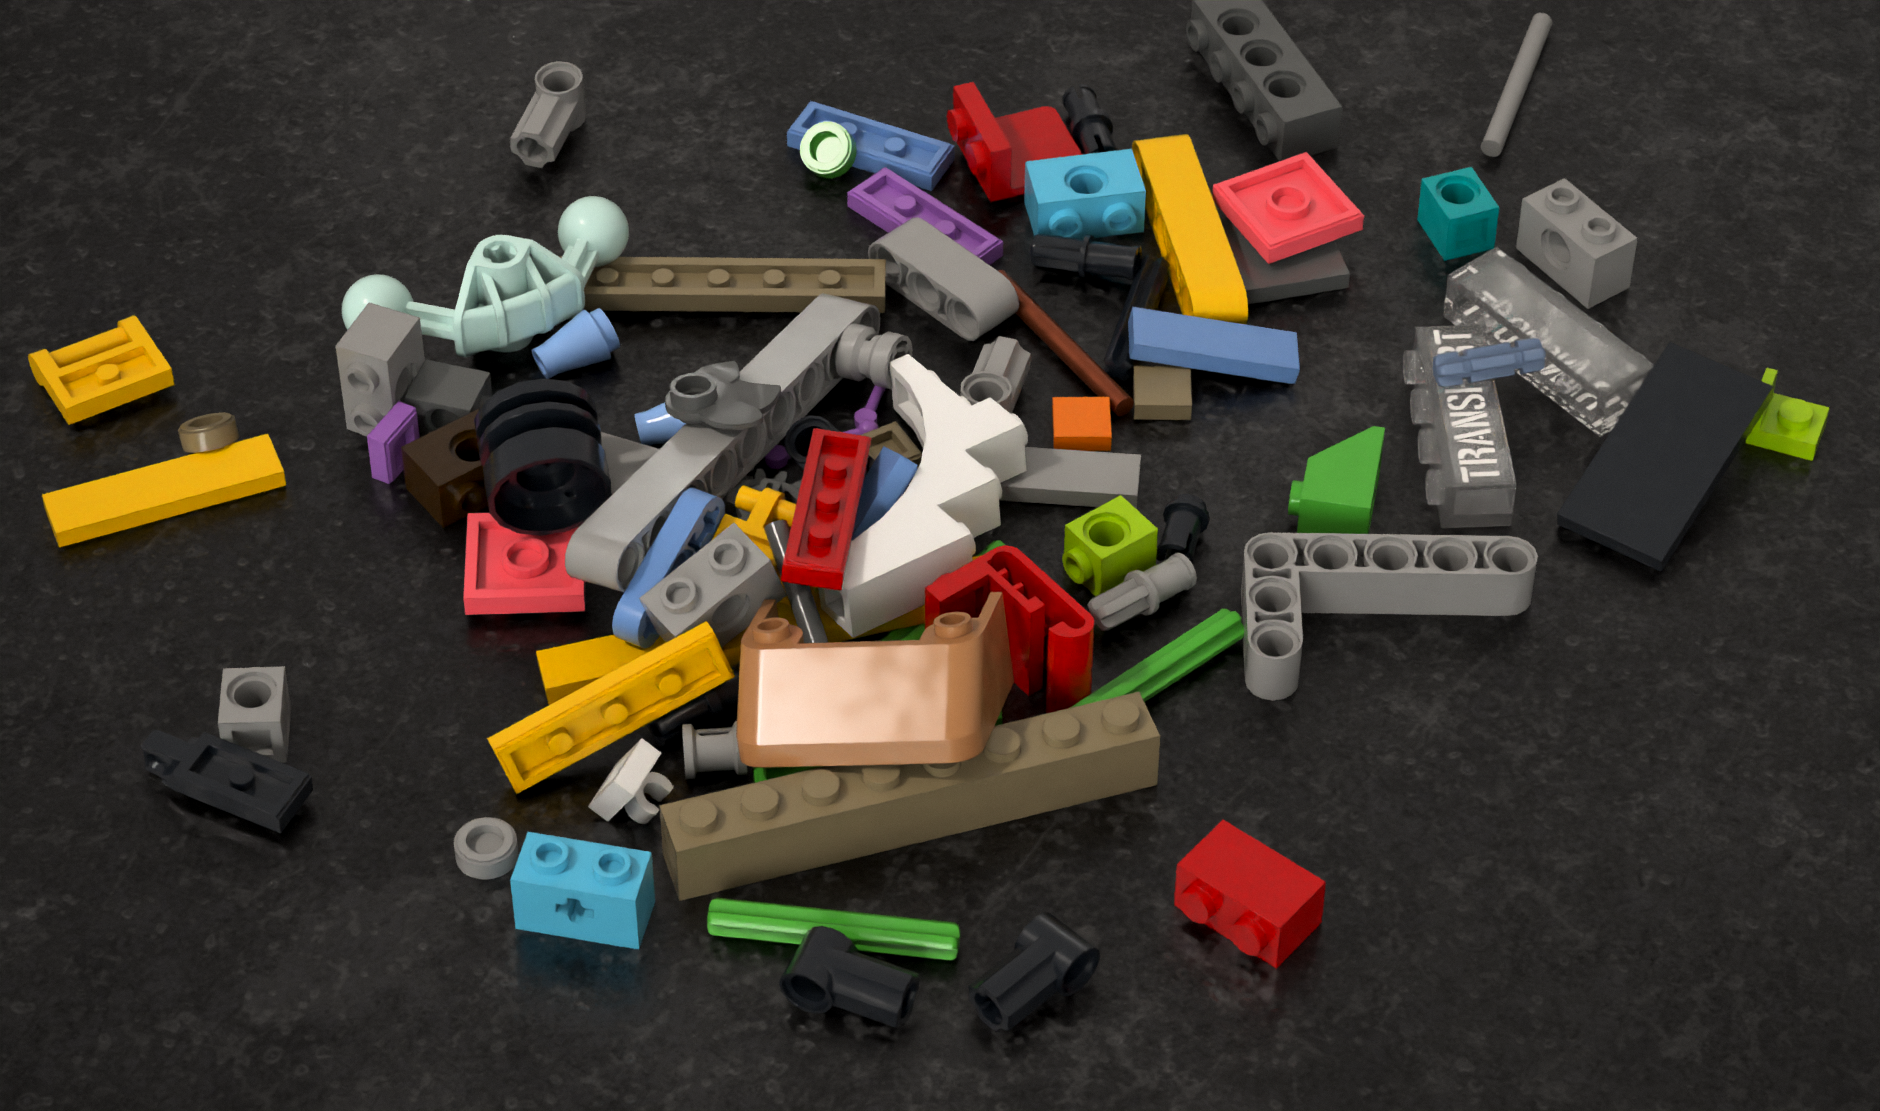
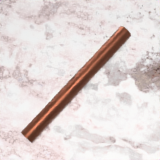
M998 270L1011 282L1019 298V309L1016 314L1098 397H1110V409L1117 416L1126 415L1134 405L1133 399L1004 270Z

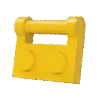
M135 315L119 320L117 328L50 353L44 348L28 354L29 364L36 381L40 386H44L68 425L175 385L172 368Z

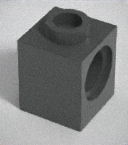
M425 359L405 396V403L416 407L420 437L479 409L492 396L490 372Z

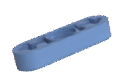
M696 488L687 489L679 497L617 604L612 622V630L616 638L642 648L652 646L659 638L639 598L712 540L725 514V505L722 498Z

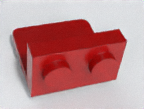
M974 82L953 86V109L947 111L949 132L952 139L957 142L972 174L977 177L990 202L1025 194V161L1083 155L1054 108L1044 106L994 118Z

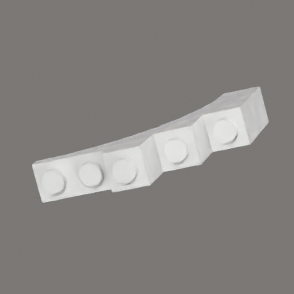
M909 354L889 362L893 407L914 430L923 448L921 463L907 490L880 520L852 540L842 591L818 587L821 609L852 638L925 605V587L932 584L941 575L952 573L973 561L972 555L976 552L974 537L1001 525L999 499L1002 498V487L1000 483L1027 471L1025 445L1028 443V435L1023 422L1016 414H1010L991 397L971 405L964 396L957 395L946 386L934 371L927 370Z

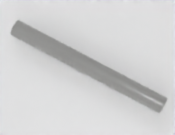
M1537 13L1533 16L1481 144V150L1487 156L1496 157L1501 154L1552 26L1551 17L1545 13Z

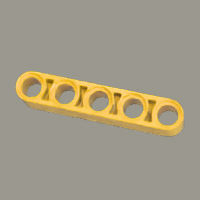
M1182 134L1133 141L1132 151L1146 190L1145 209L1161 255L1169 262L1168 274L1182 315L1247 324L1248 302L1245 286L1189 135Z

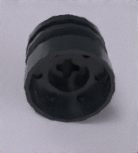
M537 379L523 381L497 391L481 405L474 418L477 446L479 447L480 463L483 466L489 513L500 526L516 533L540 536L566 532L582 525L612 496L611 479L605 450L602 448L601 429L598 424L596 405L585 389L568 381Z

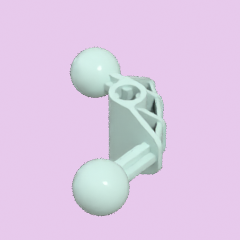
M599 196L580 198L565 209L559 220L558 239L564 251L562 258L531 239L509 235L490 236L476 246L467 263L455 310L413 302L410 292L400 281L387 275L375 274L359 279L348 289L342 303L343 322L348 330L369 302L420 317L422 335L454 340L456 355L468 358L475 353L487 350L498 352L521 350L531 342L534 335L551 331L554 326L574 318L584 309V287L594 267L604 266L613 262L622 254L627 245L629 237L627 219L623 211L614 202Z

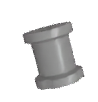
M737 721L734 722L732 727L696 730L692 724H682L685 779H695L697 772L735 770L738 776L747 775V765L743 764L739 757L736 738Z

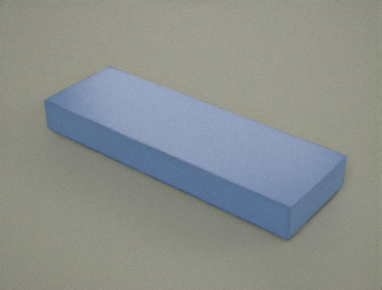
M813 101L809 102L787 131V146L800 150L801 140L809 128L820 122L838 123L852 135L856 143L857 154L852 167L871 173H877L886 167L916 187L929 191L934 189L955 160V145Z
M1132 307L1128 320L1130 359L1295 384L1300 371L1297 332Z

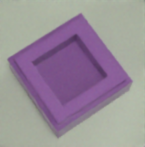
M398 401L368 434L367 442L372 478L390 484L404 470L401 447L420 438L416 407Z

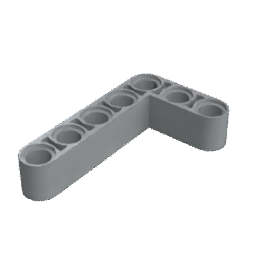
M1273 532L1258 534L1246 543L1243 559L1241 606L1242 624L1244 626L1243 653L1246 686L1252 694L1272 701L1285 699L1297 690L1303 644L1301 613L1517 615L1525 611L1531 604L1538 558L1537 552L1528 541L1512 536Z

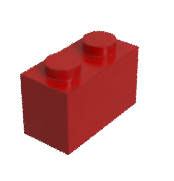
M1222 820L1177 864L1174 906L1181 909L1192 921L1205 924L1231 940L1245 954L1256 956L1277 969L1322 923L1326 881L1225 820Z

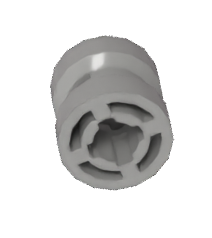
M852 323L844 330L838 342L835 360L837 373L840 377L859 382L869 378L875 386L892 390L889 362L907 354L912 357L911 340L908 336L889 331L883 335H878L873 327Z

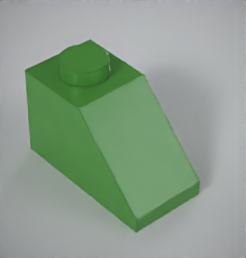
M1372 426L1308 458L1304 481H1292L1288 515L1298 516L1297 533L1369 534L1381 470L1385 427Z

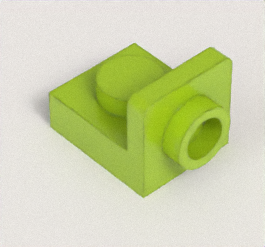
M1766 368L1761 381L1773 386V398L1745 443L1813 461L1827 423L1830 408L1774 393L1778 370Z

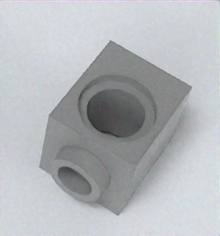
M285 666L223 668L218 715L220 738L279 762H287L291 702Z

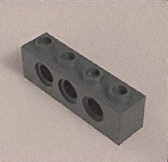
M1192 0L1191 20L1186 24L1188 42L1194 51H1199L1206 60L1215 81L1222 82L1230 93L1237 111L1241 114L1244 113L1255 127L1261 144L1268 145L1279 161L1305 152L1309 155H1314L1339 148L1342 105L1262 0Z

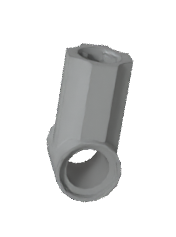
M551 62L542 66L536 72V92L510 138L511 152L518 155L525 165L543 168L546 163L555 161L570 131H574L585 122L586 106L583 75L576 65L569 62Z
M998 336L996 341L990 344H984L972 374L965 377L961 382L960 396H964L971 405L991 397L1012 414L1030 369L1031 353L1025 351L1019 345L1018 340Z

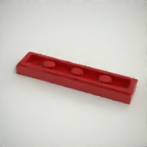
M818 428L813 429L781 574L782 582L842 591L870 454L872 438L869 436Z

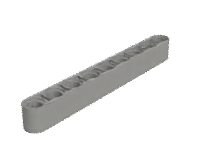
M825 293L817 296L739 372V380L781 386V396L771 410L762 414L763 422L755 427L742 430L715 428L707 423L685 424L576 529L566 549L565 568L567 574L575 579L625 592L683 492L689 488H696L723 499L786 436L790 427L799 419L804 418L843 378L837 373L835 365L837 346L842 333L850 324L857 323L873 327L876 333L879 334V309L875 305Z

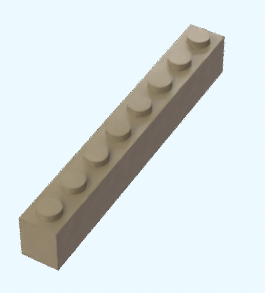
M1135 692L996 725L984 750L976 757L962 762L823 766L660 805L663 856L679 901L1144 789L1156 786L1158 782L1160 734L1140 692Z

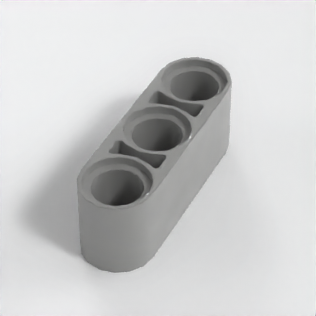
M919 217L909 219L869 246V259H886L887 285L968 341L976 340L1014 315L1019 309V298L1016 290L1002 273Z

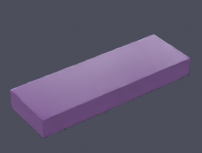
M886 167L847 192L848 207L888 233L909 219L919 217L989 265L1003 256L1002 240Z

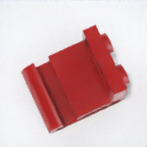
M1013 546L996 547L952 573L941 575L932 584L925 587V629L934 624L933 621L936 617L949 612H965L971 618H978L990 592H1003L1014 683L1030 696L1043 688V668L1047 670L1046 713L1068 709L1092 694L1093 616L1018 548Z

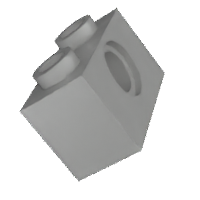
M1564 178L1522 199L1516 249L1582 305L1589 309L1630 288L1638 238Z
M368 302L337 343L336 353L347 430L367 437L398 401L405 403V396L425 361L420 317Z
M732 523L642 595L639 600L656 632L665 642L707 621L722 648L750 625L764 600L776 599L778 603L787 595L771 560L735 523Z

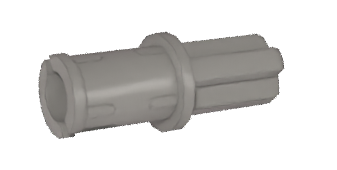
M1175 553L1167 560L1143 572L1133 570L1127 573L1124 582L1089 601L1088 609L1094 618V625H1097L1102 631H1108L1139 614L1147 616L1155 613L1159 608V603L1183 590H1188L1195 586L1197 581L1196 571L1191 561L1184 554Z

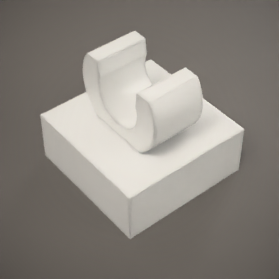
M641 738L615 764L588 807L606 821H609L624 806L627 814L634 821L646 825L657 814L659 809L645 798L644 793L661 802L673 789V785L665 776L656 772H650L661 752Z

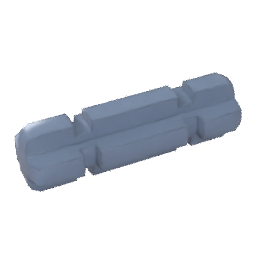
M1533 337L1516 340L1514 347H1510L1509 342L1464 349L1462 356H1458V351L1439 353L1433 357V376L1438 386L1446 388L1462 385V379L1467 378L1468 383L1514 376V370L1519 369L1520 374L1539 372L1544 368L1545 350L1540 339Z

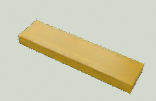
M264 434L215 450L190 454L42 494L46 514L60 548L286 486L283 467L268 434Z
M705 621L487 738L514 791L518 794L734 678L735 675L713 629Z

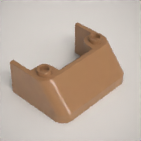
M990 592L978 618H971L965 612L945 613L934 619V624L923 631L919 640L804 643L802 629L789 624L788 620L784 618H779L776 599L764 600L741 638L736 728L740 761L751 767L765 768L940 764L962 762L976 757L984 750L1014 683L1003 592Z

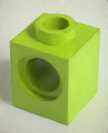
M1120 495L1065 525L1064 553L1062 555L1063 566L1075 583L1083 584L1093 595L1098 596L1124 582L1127 573L1133 570L1143 572L1156 565L1158 528Z

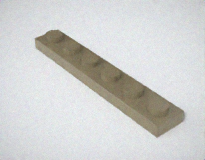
M618 257L609 264L594 267L584 287V310L600 308L602 311L801 313L817 296L825 293L875 305L879 309V313H885L886 259Z

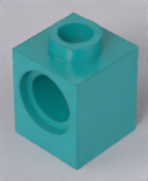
M1472 167L1421 180L1417 221L1444 261L1494 249L1499 206Z

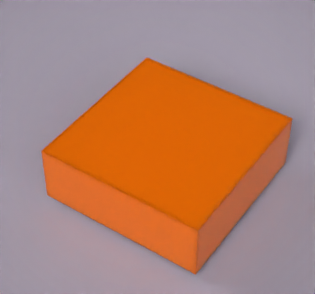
M1052 397L1054 449L1111 451L1110 397Z

